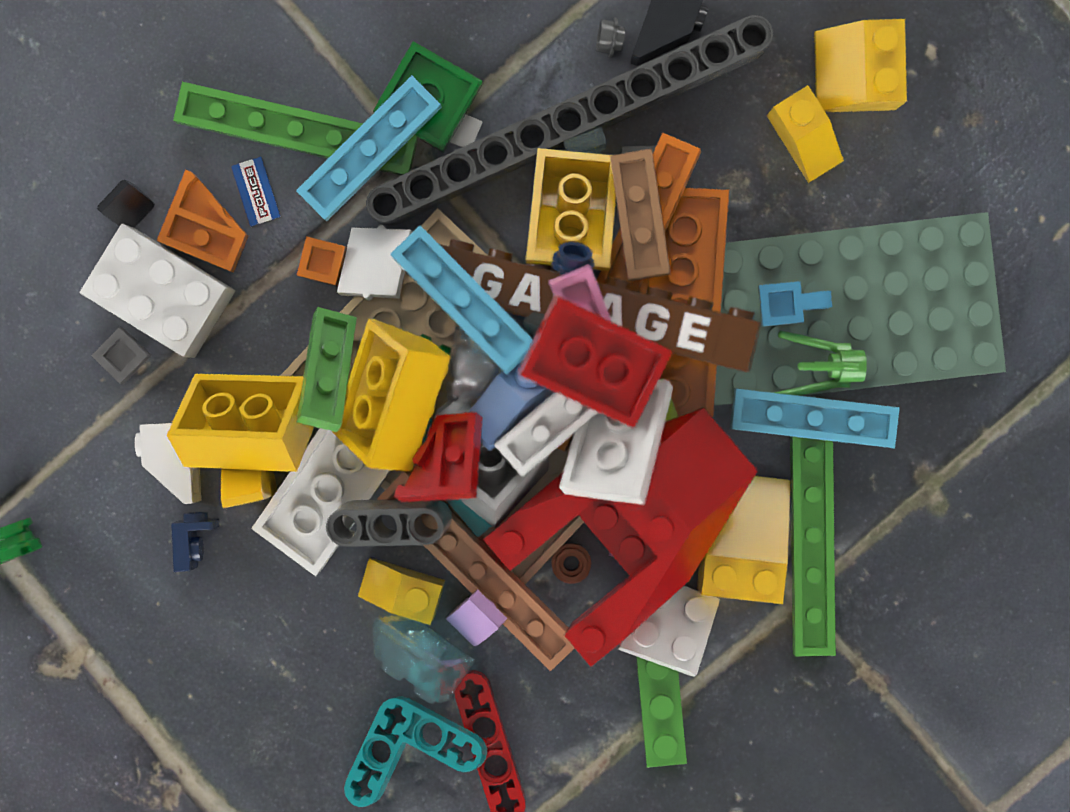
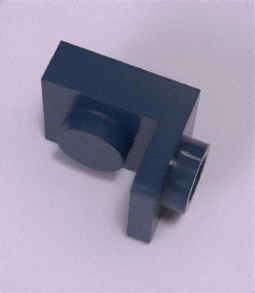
M208 512L183 513V520L171 523L174 572L191 571L198 567V561L203 560L204 546L202 537H197V530H212L219 527L218 518L208 519Z

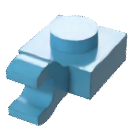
M800 281L758 286L762 327L803 323L804 310H819L832 307L831 291L801 293Z

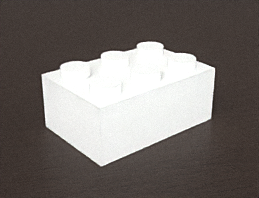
M121 223L79 293L179 355L195 358L236 290L137 229Z

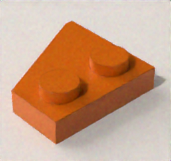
M185 169L156 241L234 273L249 236L194 173Z

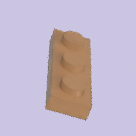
M652 149L610 156L628 280L636 281L671 275Z

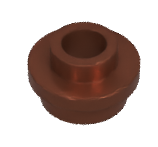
M568 543L562 545L552 557L553 573L559 580L568 584L581 582L588 576L591 570L589 553L578 544ZM575 556L579 560L578 567L574 570L566 569L563 564L566 557Z

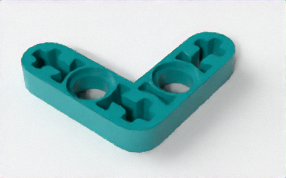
M400 696L388 699L379 708L344 786L345 796L351 804L357 807H367L378 801L389 783L406 744L461 772H470L480 767L486 760L487 746L484 740L477 734L409 698ZM401 706L403 708L401 714L406 718V721L397 723L391 734L381 732V728L383 730L389 729L394 722L395 716L390 713L391 709ZM429 722L436 723L442 730V738L437 745L427 743L423 737V729ZM454 733L456 737L451 741L452 734ZM377 740L385 741L390 747L391 754L387 762H378L372 754L373 744ZM450 741L460 747L471 743L473 745L471 752L476 755V758H471L464 762L462 760V751L452 747L445 753L444 749ZM371 769L381 771L382 775L380 773L373 774L368 782V788L372 790V793L361 796V787L357 785V782L365 780Z

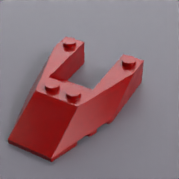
M702 407L664 423L644 504L565 494L560 489L563 471L483 540L508 570L511 571L579 515L629 575L575 619L564 634L591 667L624 641L689 582L758 470L710 413Z

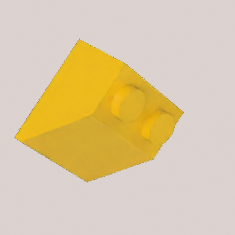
M905 19L862 20L814 32L816 98L825 112L897 110L907 101Z

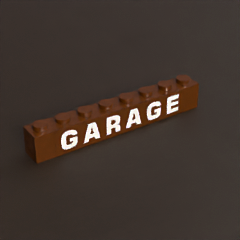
M455 239L450 240L449 246L439 244L505 312L528 317L533 312L546 314L554 298L548 281L561 276L559 273L551 271L552 265L533 263L524 265L512 262L513 254L489 248L488 256L473 252L474 244ZM611 277L607 278L606 284L597 282L612 322L673 351L672 354L750 373L762 328L761 322L753 320L755 312L730 307L729 313L725 314L713 311V302L689 297L687 304L672 301L673 293L648 287L647 293L643 294L631 291V282Z

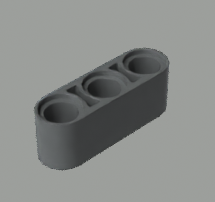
M398 499L353 500L346 502L329 516L326 522V532L332 542L345 547L429 545L439 540L452 523V513L448 505L441 500L401 502ZM383 514L394 518L397 523V530H390L385 527L382 522ZM422 514L432 515L437 520L438 529L426 527L422 522ZM343 515L353 518L356 522L357 531H352L345 527L342 520Z

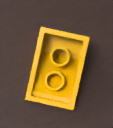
M538 148L526 263L552 265L553 254L558 251L561 244L577 242L591 249L592 258L595 262L594 270H610L616 202L610 160L612 155Z
M755 476L700 563L697 590L701 595L783 604L788 565L791 480Z

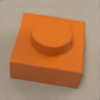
M306 236L297 276L338 286L347 247Z

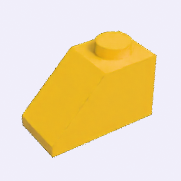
M809 85L775 105L767 114V118L808 183L844 161L831 121Z
M221 469V503L223 508L264 500L274 496L277 492L273 471Z
M369 558L358 597L392 614L431 625L446 580Z

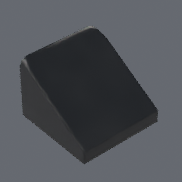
M124 179L100 202L97 210L118 226L123 223L135 228L154 208L155 204L135 184Z

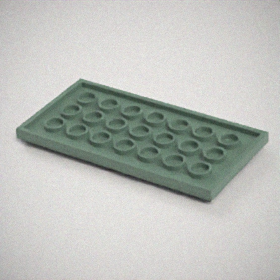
M988 212L726 243L721 313L728 314L730 307L755 312L753 320L761 322L758 286L798 281L801 282V293L831 291L832 307L819 310H804L803 323L762 327L750 373L717 365L714 406L732 404L734 389L775 393L835 379L829 378L828 371L798 369L800 362H828L829 354H836L835 352L781 339L778 337L779 331L801 334L834 343H851L852 350H864L866 354L867 370L863 382H851L850 388H834L810 394L1006 372Z

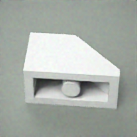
M172 423L140 425V433H136L135 451L136 455L141 457L142 466L184 504L201 501L200 468L183 467L167 437V432Z

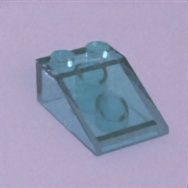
M402 616L378 617L373 623L374 656L384 663L381 668L397 680L401 681L403 678L416 686L413 690L415 694L428 703L434 704L435 701L438 703L449 701L475 662L472 657L422 622Z

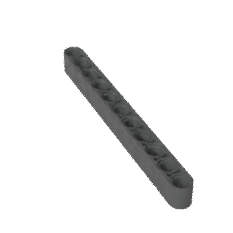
M747 16L375 187L367 196V211L381 225H396L536 161L538 148L560 150L752 62L764 54L772 41V25L762 16ZM747 30L758 32L761 36L762 44L759 46L748 45L743 40L742 33ZM713 46L719 47L725 53L726 60L722 63H713L706 57L705 50ZM676 63L683 64L689 70V77L685 80H676L669 74L668 67ZM645 80L651 84L653 93L648 97H639L634 94L631 85L635 81ZM604 96L610 97L615 101L617 108L611 114H602L595 108L594 103L596 100ZM571 113L579 118L581 124L573 131H565L558 125V119L563 114ZM529 130H537L543 135L544 141L536 148H528L521 142V137ZM498 146L505 149L507 158L503 163L491 165L485 160V154L491 147ZM457 163H464L470 168V175L462 182H454L448 176L450 168ZM423 179L432 182L434 187L429 197L418 199L413 196L412 190L416 182ZM391 196L395 198L397 205L392 214L381 216L377 213L376 206L382 197Z

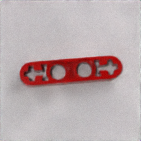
M477 670L466 671L459 676L454 688V695L464 728L475 733L473 723L476 719L488 717L493 720L496 726L494 734L488 738H482L487 746L486 760L492 755H499L506 760L508 765L507 770L498 776L487 772L485 761L477 768L490 811L508 812L505 807H498L502 802L500 786L492 790L490 785H502L513 779L514 783H507L506 787L509 798L511 800L518 799L519 801L514 804L513 812H525V793L491 684L487 676ZM467 680H473L475 685L482 684L483 689L478 693L480 706L488 702L490 708H479L468 714L467 709H473L474 703L470 694L463 695L462 690L466 688Z

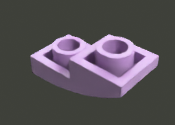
M477 590L458 605L445 619L473 646H476L499 629L507 617L497 609L491 600L487 599Z

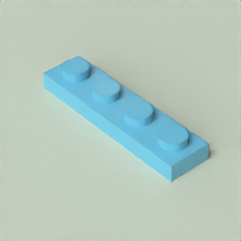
M411 76L296 191L325 221H328L442 108L441 104Z
M421 226L390 253L391 257L506 375L525 358L533 339Z
M734 389L730 429L895 448L900 408Z

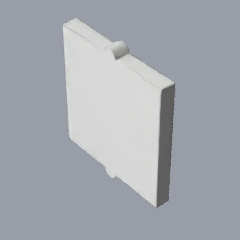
M383 225L378 226V228H351L337 293L342 296H361L368 301L372 300L373 297L399 299L405 270L391 257L390 253L412 231L386 229Z

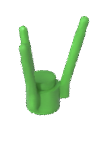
M786 331L778 332V337L781 339L835 352L836 354H829L828 362H800L798 364L799 370L828 371L829 378L835 379L775 393L801 396L834 388H850L851 382H863L865 380L867 361L864 350H852L851 343H834Z

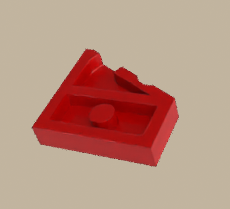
M477 412L437 415L428 431L426 442L419 447L412 460L416 466L404 486L398 485L395 490V498L401 502L476 498L482 417Z

